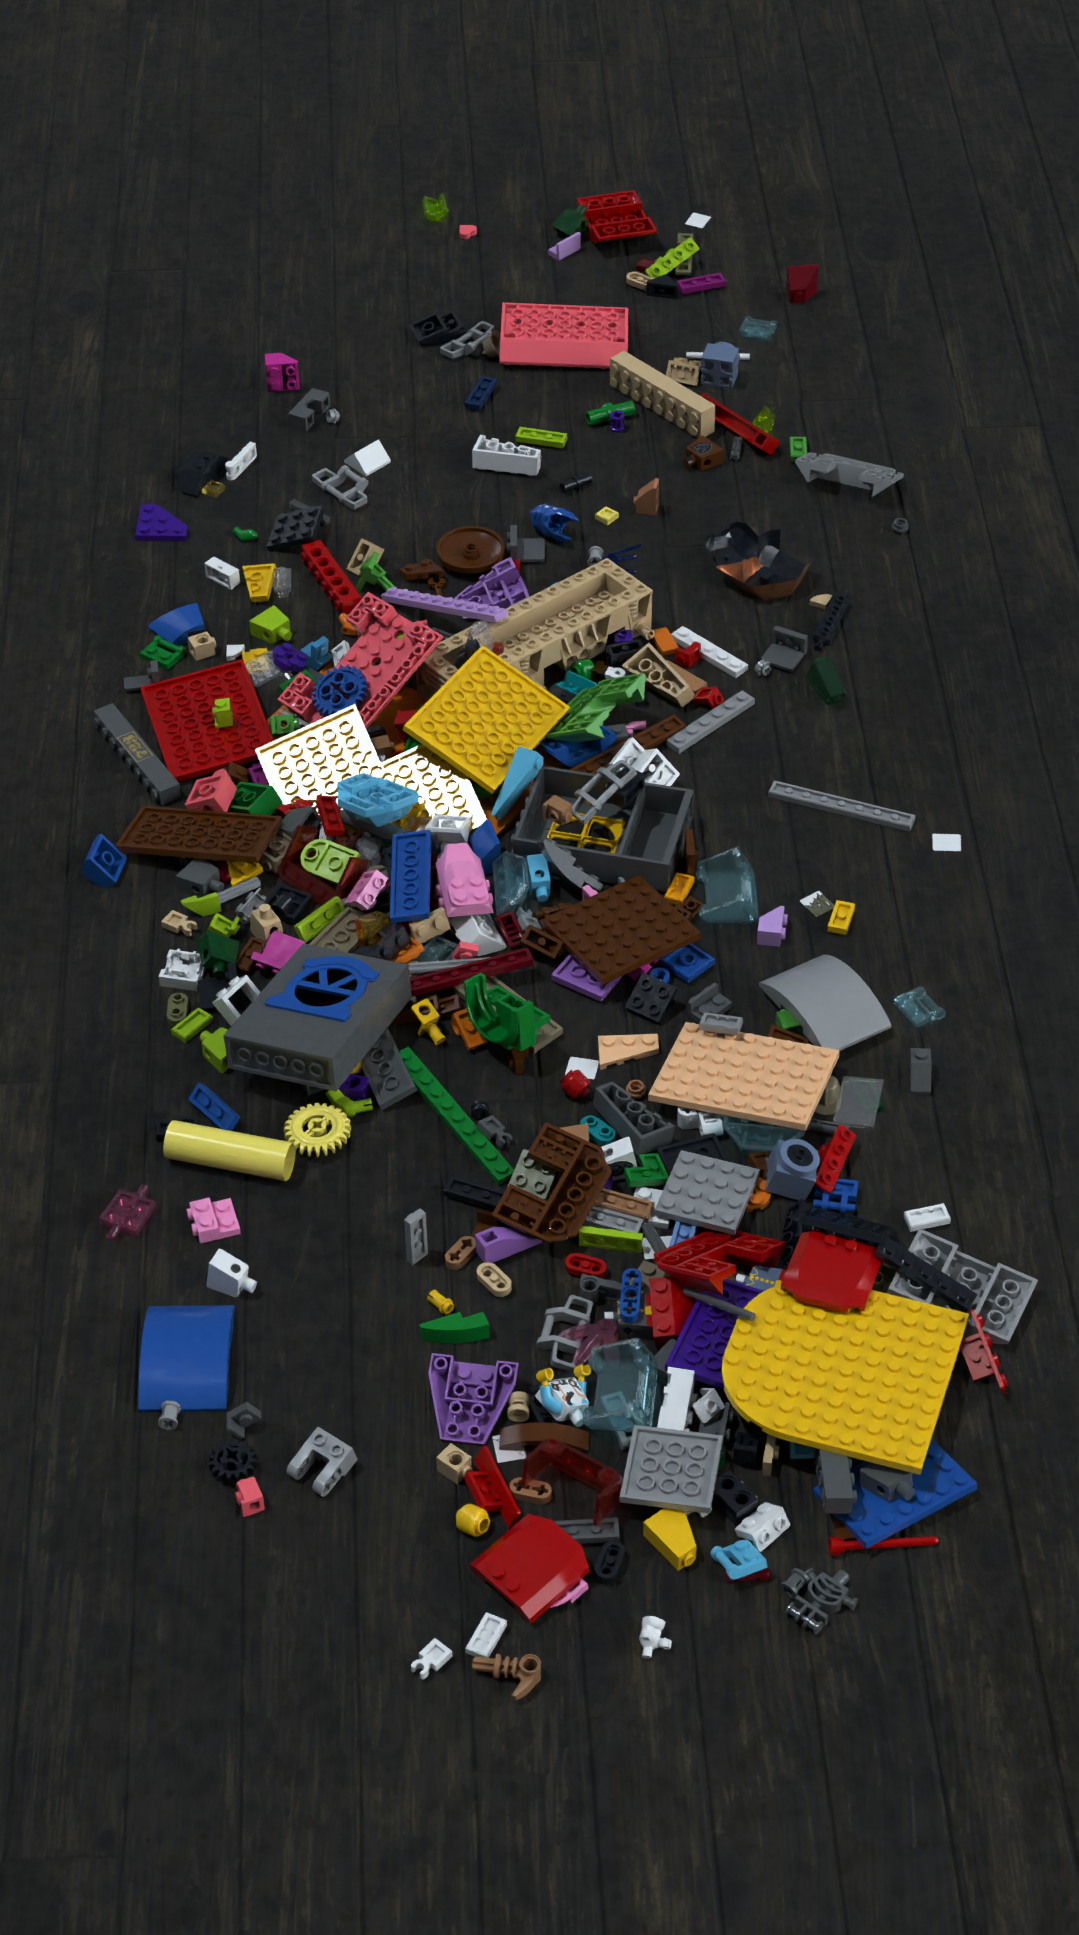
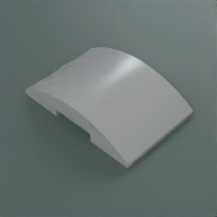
M821 955L759 982L760 988L780 1009L785 1007L803 1027V1034L814 1046L828 1047L841 1051L891 1028V1023L884 1009L867 984L847 964L833 956Z
M919 1228L908 1250L978 1294L966 1312L969 1314V1320L963 1337L967 1338L978 1334L970 1310L974 1309L976 1315L981 1314L985 1326L981 1327L984 1335L988 1333L993 1344H1008L1038 1280L998 1263L994 1267L957 1251L959 1245ZM897 1271L888 1288V1292L891 1295L963 1312L900 1271Z

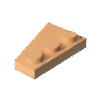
M658 1034L598 1036L600 1070L606 1069L607 1065L614 1063L616 1065L624 1064L625 1060L632 1058L638 1060L659 1054Z

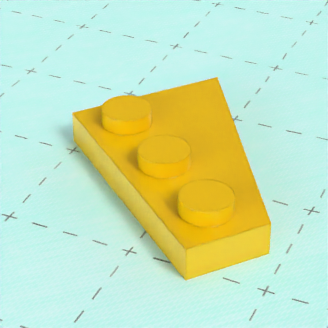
M275 563L242 566L251 601H269L277 570Z

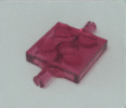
M141 1184L137 1192H127L119 1189L99 1217L100 1224L111 1227L110 1231L106 1234L109 1239L114 1240L119 1231L135 1236L138 1235L157 1207L156 1201L147 1199L144 1196L149 1190L147 1185Z

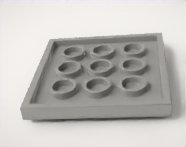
M681 1150L656 1205L655 1215L735 1235L760 1176V1169Z
M634 1425L620 1492V1502L710 1514L723 1436Z

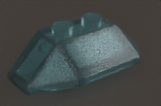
M506 851L492 862L496 915L498 916L514 911L518 906H521L526 899L529 889L527 858Z
M724 1115L723 1129L740 1150L771 1153L778 1139L787 1141L789 1139H800L805 1135L804 1130Z

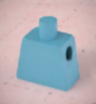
M543 854L527 855L526 878L532 898H537L539 902L547 901L550 895L551 882L547 861Z

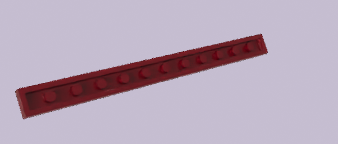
M524 948L410 978L412 997L464 984L465 980L479 973H483L485 978L526 968L534 965V961L529 948ZM338 997L309 1006H329L347 998Z

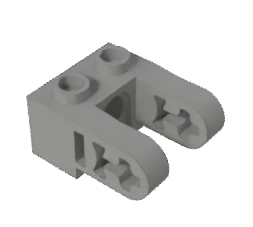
M317 1427L291 1460L286 1473L295 1480H299L316 1459L319 1461L323 1460L327 1465L315 1479L312 1490L324 1497L331 1491L341 1476H345L358 1459L352 1447Z

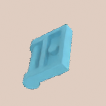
M748 1539L739 1540L735 1544L724 1548L716 1546L710 1553L711 1557L715 1561L720 1562L726 1569L727 1575L733 1580L768 1568L766 1559ZM731 1557L736 1564H733L728 1558Z

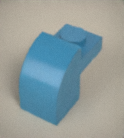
M323 636L315 642L312 641L300 650V652L307 655L306 666L315 671L333 659V655L328 652L329 640Z

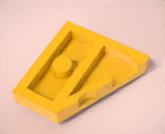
M227 861L232 886L264 872L263 867L258 862L249 864L247 862Z

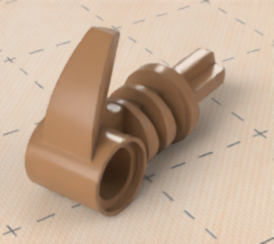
M496 1654L495 1659L476 1656L472 1661L473 1670L493 1672L494 1678L500 1677L501 1674H504V1678H508L510 1674L512 1679H520L521 1682L512 1694V1698L515 1700L527 1695L541 1679V1661L533 1654L523 1656L520 1662L518 1657H514L513 1661H511L510 1656H506L505 1660H502L501 1654Z

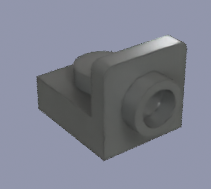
M245 1402L227 1412V1431L240 1440L245 1438V1427L260 1420L261 1411Z

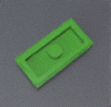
M790 437V461H796L797 458L807 454L806 437Z

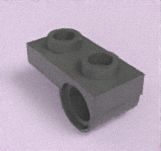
M582 1274L580 1279V1297L592 1301L593 1305L598 1302L599 1298L617 1303V1300L621 1299L622 1283Z

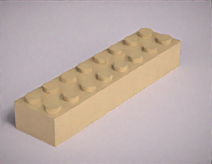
M625 351L610 358V385L697 438L701 436L706 437L714 432L715 404Z

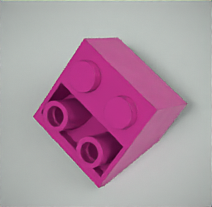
M282 353L265 354L268 392L299 390L298 361Z

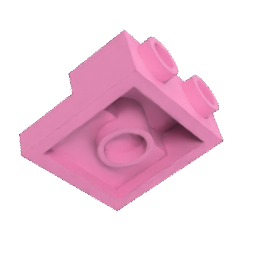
M377 869L364 872L344 904L351 907L356 906L361 911L372 909L377 902V895L385 890L388 878Z
M210 1198L189 1202L190 1208L186 1209L189 1221L193 1220V1224H191L194 1236H198L200 1244L241 1234L231 1198L212 1203Z

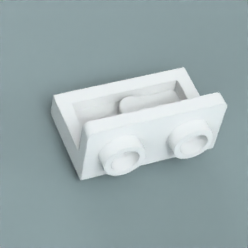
M765 1502L759 1505L757 1510L749 1517L743 1519L741 1524L735 1528V1532L738 1537L753 1541L755 1548L762 1552L790 1527V1522L783 1507Z

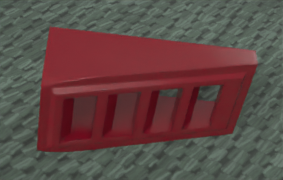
M513 911L496 916L494 924L510 950L520 947V941L512 943L513 940L521 939L524 935ZM514 933H517V934H518V935L509 937V935H512V934H514Z

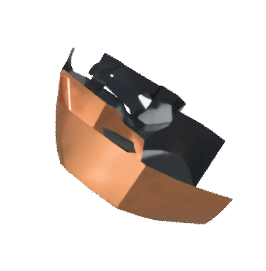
M737 521L730 524L729 528L717 534H711L706 538L708 551L728 546L735 549H730L716 557L713 556L716 568L721 570L739 588L759 599L767 600L791 595L811 564L810 562L804 565L780 551L781 529L770 530L758 536L746 523Z

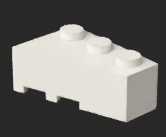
M668 1367L667 1387H664L663 1394L665 1396L660 1409L657 1428L690 1432L687 1426L688 1424L692 1425L694 1411H691V1407L697 1402V1394L694 1393V1371Z

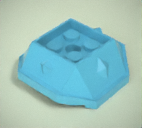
M361 773L339 781L337 787L338 807L343 808L348 816L375 827H381L406 817L414 803L418 802L419 799L417 791L384 778L373 777L367 773Z

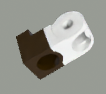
M597 660L592 669L591 681L598 684V682L605 679L625 676V670L606 666L604 661Z

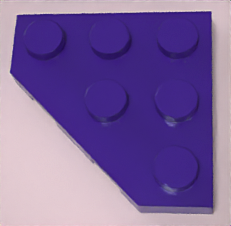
M141 504L135 533L136 541H186L188 533L186 524L159 505Z

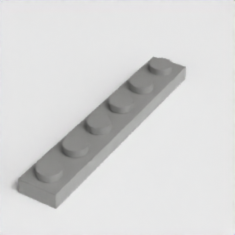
M740 691L668 738L666 746L680 754L754 705L755 698L744 691Z

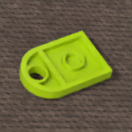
M316 839L304 847L301 853V864L309 874L344 887L361 854L329 840ZM311 851H316L314 857L308 858V854Z

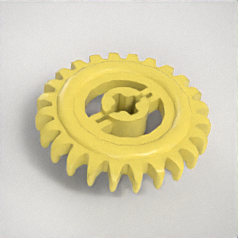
M315 1103L314 1106L307 1104V1108L304 1106L300 1107V1111L295 1110L293 1115L288 1116L284 1128L285 1140L294 1143L296 1151L300 1147L301 1155L307 1150L309 1157L312 1151L316 1152L317 1157H319L320 1150L324 1152L325 1156H327V1149H331L335 1153V1145L342 1149L341 1141L347 1144V1138H350L351 1131L350 1119L347 1118V1114L341 1112L340 1108L335 1109L334 1105L327 1107L326 1103H323L322 1106L319 1103ZM308 1122V1130L303 1132V1126ZM331 1124L332 1129L327 1134V1126Z

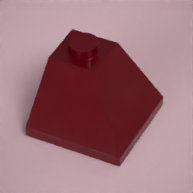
M818 264L787 267L786 294L790 303L806 302L817 292Z

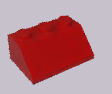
M671 1276L649 1278L653 1337L656 1348H663L671 1338L677 1341L696 1303L694 1298L683 1294V1289L686 1285Z

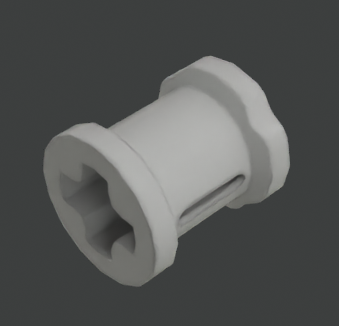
M593 546L588 550L590 557L588 559L589 567L603 560V549L601 547Z
M164 1401L161 1405L162 1416L158 1419V1425L164 1430H174L178 1425L177 1414L181 1410L180 1404L175 1401Z

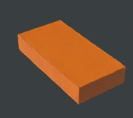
M667 627L655 629L652 640L661 655L674 654V650L678 645Z

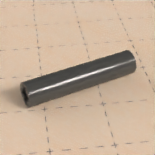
M343 809L340 812L344 824L390 842L393 840V834L409 832L391 823L375 827L348 816Z

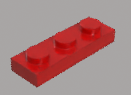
M317 795L315 802L325 835L343 837L345 829L335 796Z

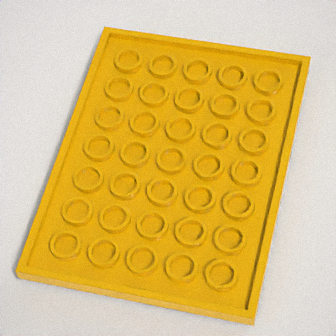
M482 645L404 725L402 730L493 794L504 782L517 747L520 746L534 750L569 712L571 707Z

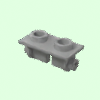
M260 887L255 893L251 892L245 900L247 902L245 904L241 903L235 910L236 916L240 918L243 924H249L253 909H258L267 900L266 896L259 894Z

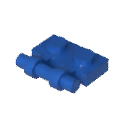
M838 1178L830 1194L816 1186L814 1197L822 1198V1200L814 1199L813 1207L837 1210L845 1214L846 1212L855 1213L856 1204H849L847 1202H856L859 1181ZM829 1199L841 1200V1202H832Z

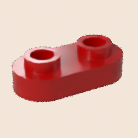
M572 1253L565 1259V1269L570 1274L580 1277L582 1274L598 1278H604L606 1275V1263L602 1259L579 1253Z

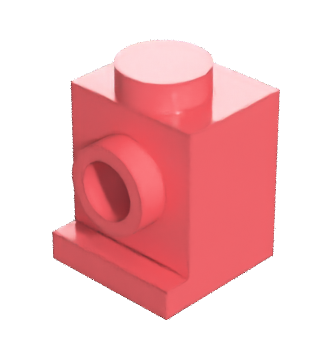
M254 1476L238 1481L236 1484L238 1492H235L238 1504L241 1505L243 1517L265 1510L263 1495Z

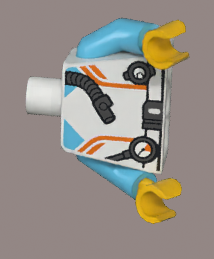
M581 1364L574 1368V1374L578 1381L575 1377L552 1380L554 1373L551 1368L538 1371L536 1374L537 1380L542 1382V1385H540V1389L535 1397L557 1421L571 1420L575 1427H580L586 1422L583 1413L589 1406V1402L586 1397L587 1382H585V1376L591 1373L590 1365L583 1366Z

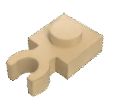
M174 910L161 921L163 928L177 934L181 930L186 936H191V929L197 930L196 922L188 921V916Z

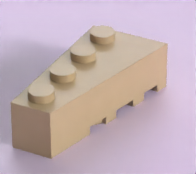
M650 643L646 644L622 665L624 670L628 671L631 675L645 673V686L682 708L696 697L691 687Z

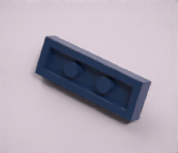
M481 376L464 402L465 408L480 411L496 387L497 379Z

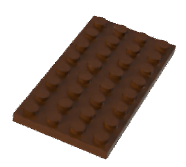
M142 806L115 847L120 852L127 854L138 853L142 855L211 859L213 861L224 860L252 864L257 863L281 826L282 817Z

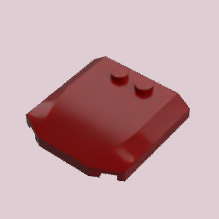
M810 1230L800 1235L781 1282V1290H788L798 1302L831 1311L846 1313L848 1309L860 1308V1311H865L883 1261L874 1256L878 1249L876 1246Z
M527 1514L469 1565L470 1570L484 1583L488 1582L501 1593L530 1624L590 1572L582 1545L553 1520Z

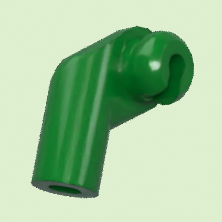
M239 527L233 529V534L241 541L246 542L257 538V532L252 529L241 530Z

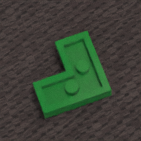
M659 1153L639 1154L638 1163L640 1167L624 1168L623 1175L629 1187L666 1185L669 1178Z

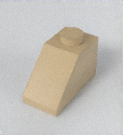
M361 538L346 569L360 576L362 573L360 571L362 563L364 561L367 562L369 557L371 558L372 554L377 552L379 553L376 560L378 564L385 549Z

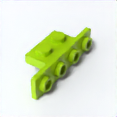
M690 237L675 249L671 248L668 250L664 257L660 256L657 258L654 264L647 268L645 272L653 279L665 275L699 251L700 248Z

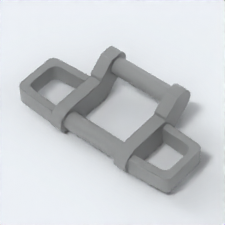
M481 321L468 330L465 335L441 346L440 353L452 359L461 355L466 356L482 344L483 340L494 331V326ZM486 329L487 331L483 333L480 330ZM470 338L475 340L474 342L464 344V342L469 340Z
M342 466L337 474L324 468L312 475V480L325 492L334 495L339 499V502L349 508L357 509L367 503V496L363 492L368 485V480L356 475L348 466ZM324 476L329 477V479L325 480L324 482L320 480V478ZM348 476L357 484L354 488L342 494L335 487L341 485ZM360 498L358 501L352 502V500Z
M619 760L608 769L600 767L596 771L597 774L574 793L578 799L572 806L573 816L581 823L587 824L602 808V805L637 774L634 767L624 760ZM622 767L628 769L629 772L621 779L613 774ZM602 778L607 779L612 785L597 800L587 794ZM586 802L592 808L585 816H581L577 811Z
M570 1295L565 1307L546 1310L544 1315L545 1323L536 1346L542 1350L552 1349L551 1366L568 1372L576 1367L578 1357L583 1349L582 1341L585 1330L591 1320L592 1301ZM573 1303L587 1309L586 1314L569 1309L570 1304ZM563 1320L578 1325L574 1341L557 1335H550L553 1323ZM557 1350L574 1355L573 1362L568 1363L557 1359Z

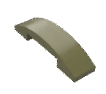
M678 233L677 246L690 237L693 239V234ZM692 256L676 267L675 275H691Z

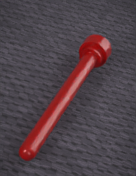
M936 1536L884 1539L867 1549L937 1545L939 1539ZM829 1537L830 1556L845 1553V1550L865 1549L858 1540L844 1541V1539L839 1537Z

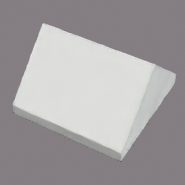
M377 440L346 458L344 463L361 474L368 476L391 463V460L380 441Z
M434 815L426 825L425 830H430L431 835L437 833L439 843L443 841L467 843L471 817Z

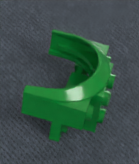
M479 973L464 981L469 1021L473 1023L474 1027L484 1038L507 1050L516 1048L519 1051H523L536 1044L538 1028L550 1022L549 1014L535 1007L533 1002L525 1001L499 985L487 990L486 978L483 973Z

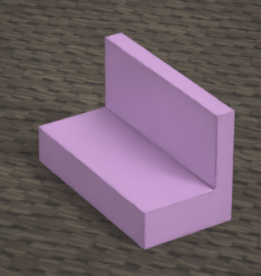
M577 232L557 243L556 246L548 249V255L559 261L581 249V233Z

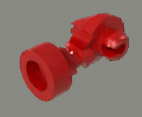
M301 798L293 801V804H281L276 809V812L284 819L290 810L312 807L314 803Z

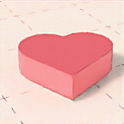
M460 225L459 236L461 239H469L477 234L476 226Z

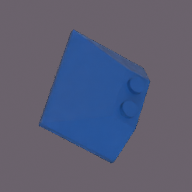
M602 725L600 729L605 737L604 739L571 742L545 737L538 746L568 767L573 768L608 750L617 736L616 733Z

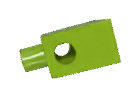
M274 605L249 620L251 635L271 644L276 643L280 639L289 641L292 637L289 618Z
M223 1027L216 1030L213 1034L205 1030L200 1035L204 1057L220 1073H224L229 1069L223 1036L228 1029Z

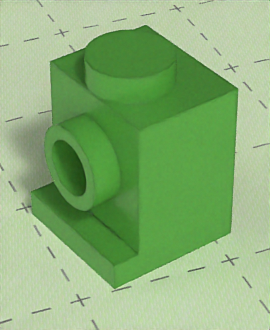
M293 714L271 716L272 734L279 736V734H290L299 729V719ZM284 721H287L286 727H282Z

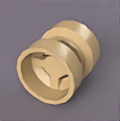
M521 1391L511 1393L508 1399L509 1408L507 1411V1417L511 1421L524 1422L529 1418L530 1410L528 1406L530 1404V1397L527 1393Z

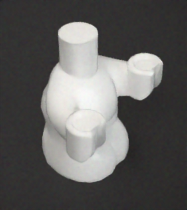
M645 1616L642 1618V1630L639 1641L643 1647L642 1657L646 1659L651 1658L653 1649L661 1647L663 1649L671 1648V1640L660 1638L665 1621L658 1617Z

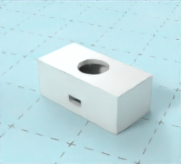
M212 557L204 563L206 577L230 590L240 584L239 569L216 557Z

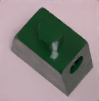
M581 204L576 211L568 207L551 226L557 233L567 238L577 232H580L582 237L589 223L584 217L587 208Z
M206 931L197 941L202 966L213 970L214 977H224L225 972L228 971L227 963H236L239 941L210 931Z

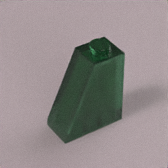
M830 656L813 660L805 676L806 680L826 705L841 703L847 692Z

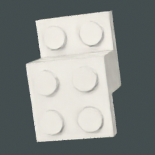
M633 737L626 741L609 763L611 766L619 760L626 761L635 770L645 774V782L671 786L680 775L657 748L644 750Z

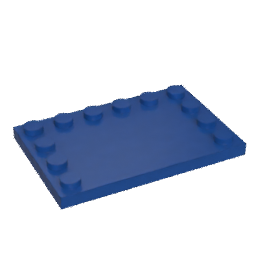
M931 1439L921 1475L912 1473V1488L915 1489V1493L911 1499L906 1500L900 1495L893 1501L887 1502L862 1488L860 1485V1470L871 1463L863 1461L850 1469V1473H854V1487H852V1490H856L857 1503L853 1504L852 1513L833 1515L867 1549L977 1490V1482ZM819 1486L813 1488V1494L822 1503L821 1489H819Z

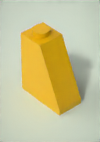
M663 1508L643 1522V1535L678 1571L685 1566H690L695 1561L696 1543L685 1510Z

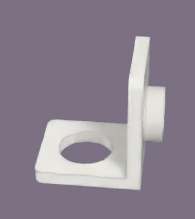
M701 1388L699 1391L703 1397L692 1406L702 1423L709 1421L725 1407L715 1388Z

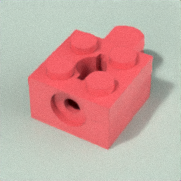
M225 769L217 770L213 776L196 780L185 806L187 809L227 812L237 787Z

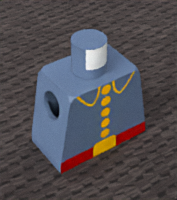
M754 1266L749 1276L738 1273L735 1282L765 1291L781 1284L786 1270Z

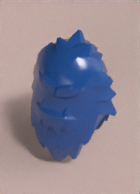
M547 504L536 506L533 510H530L533 528L541 532L544 537L555 539L559 542L572 539L562 534V529L566 526V522H579V519L572 512Z

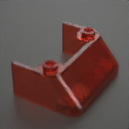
M298 825L279 866L278 873L280 878L298 890L313 894V899L322 905L333 897H339L340 899L347 897L366 871L370 860L350 857L338 885L315 877L302 866L301 853L304 847L313 841L318 828ZM311 851L308 854V858L314 857L316 851Z
M555 1438L544 1440L524 1459L521 1486L524 1488L550 1464L602 1491L596 1497L593 1525L595 1526L620 1503L623 1476L615 1469Z

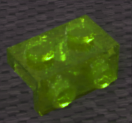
M441 194L438 200L427 196L423 197L424 217L441 222L448 213L444 194Z

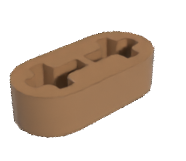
M464 1236L445 1254V1265L448 1269H461L476 1254L475 1238Z
M523 1477L514 1478L510 1482V1491L515 1500L544 1505L552 1499V1488L546 1482Z

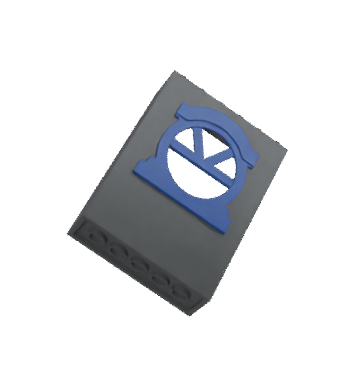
M302 944L223 1035L228 1067L234 1070L337 1091L412 998L408 964ZM308 979L318 980L320 984L308 982ZM343 985L356 988V990L352 991L338 987ZM300 989H306L347 999L333 1005L317 1007L303 1004L295 995Z

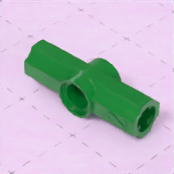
M631 400L615 405L606 403L599 409L587 411L585 413L587 424L591 426L607 421L611 424L610 413L613 411H622L624 417L636 414L634 402Z

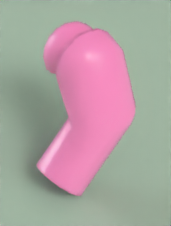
M634 721L626 724L629 737L633 736V731L645 730L646 721Z

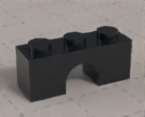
M390 922L377 933L381 939L377 944L370 947L362 945L353 954L389 961L411 943L412 940L404 926Z

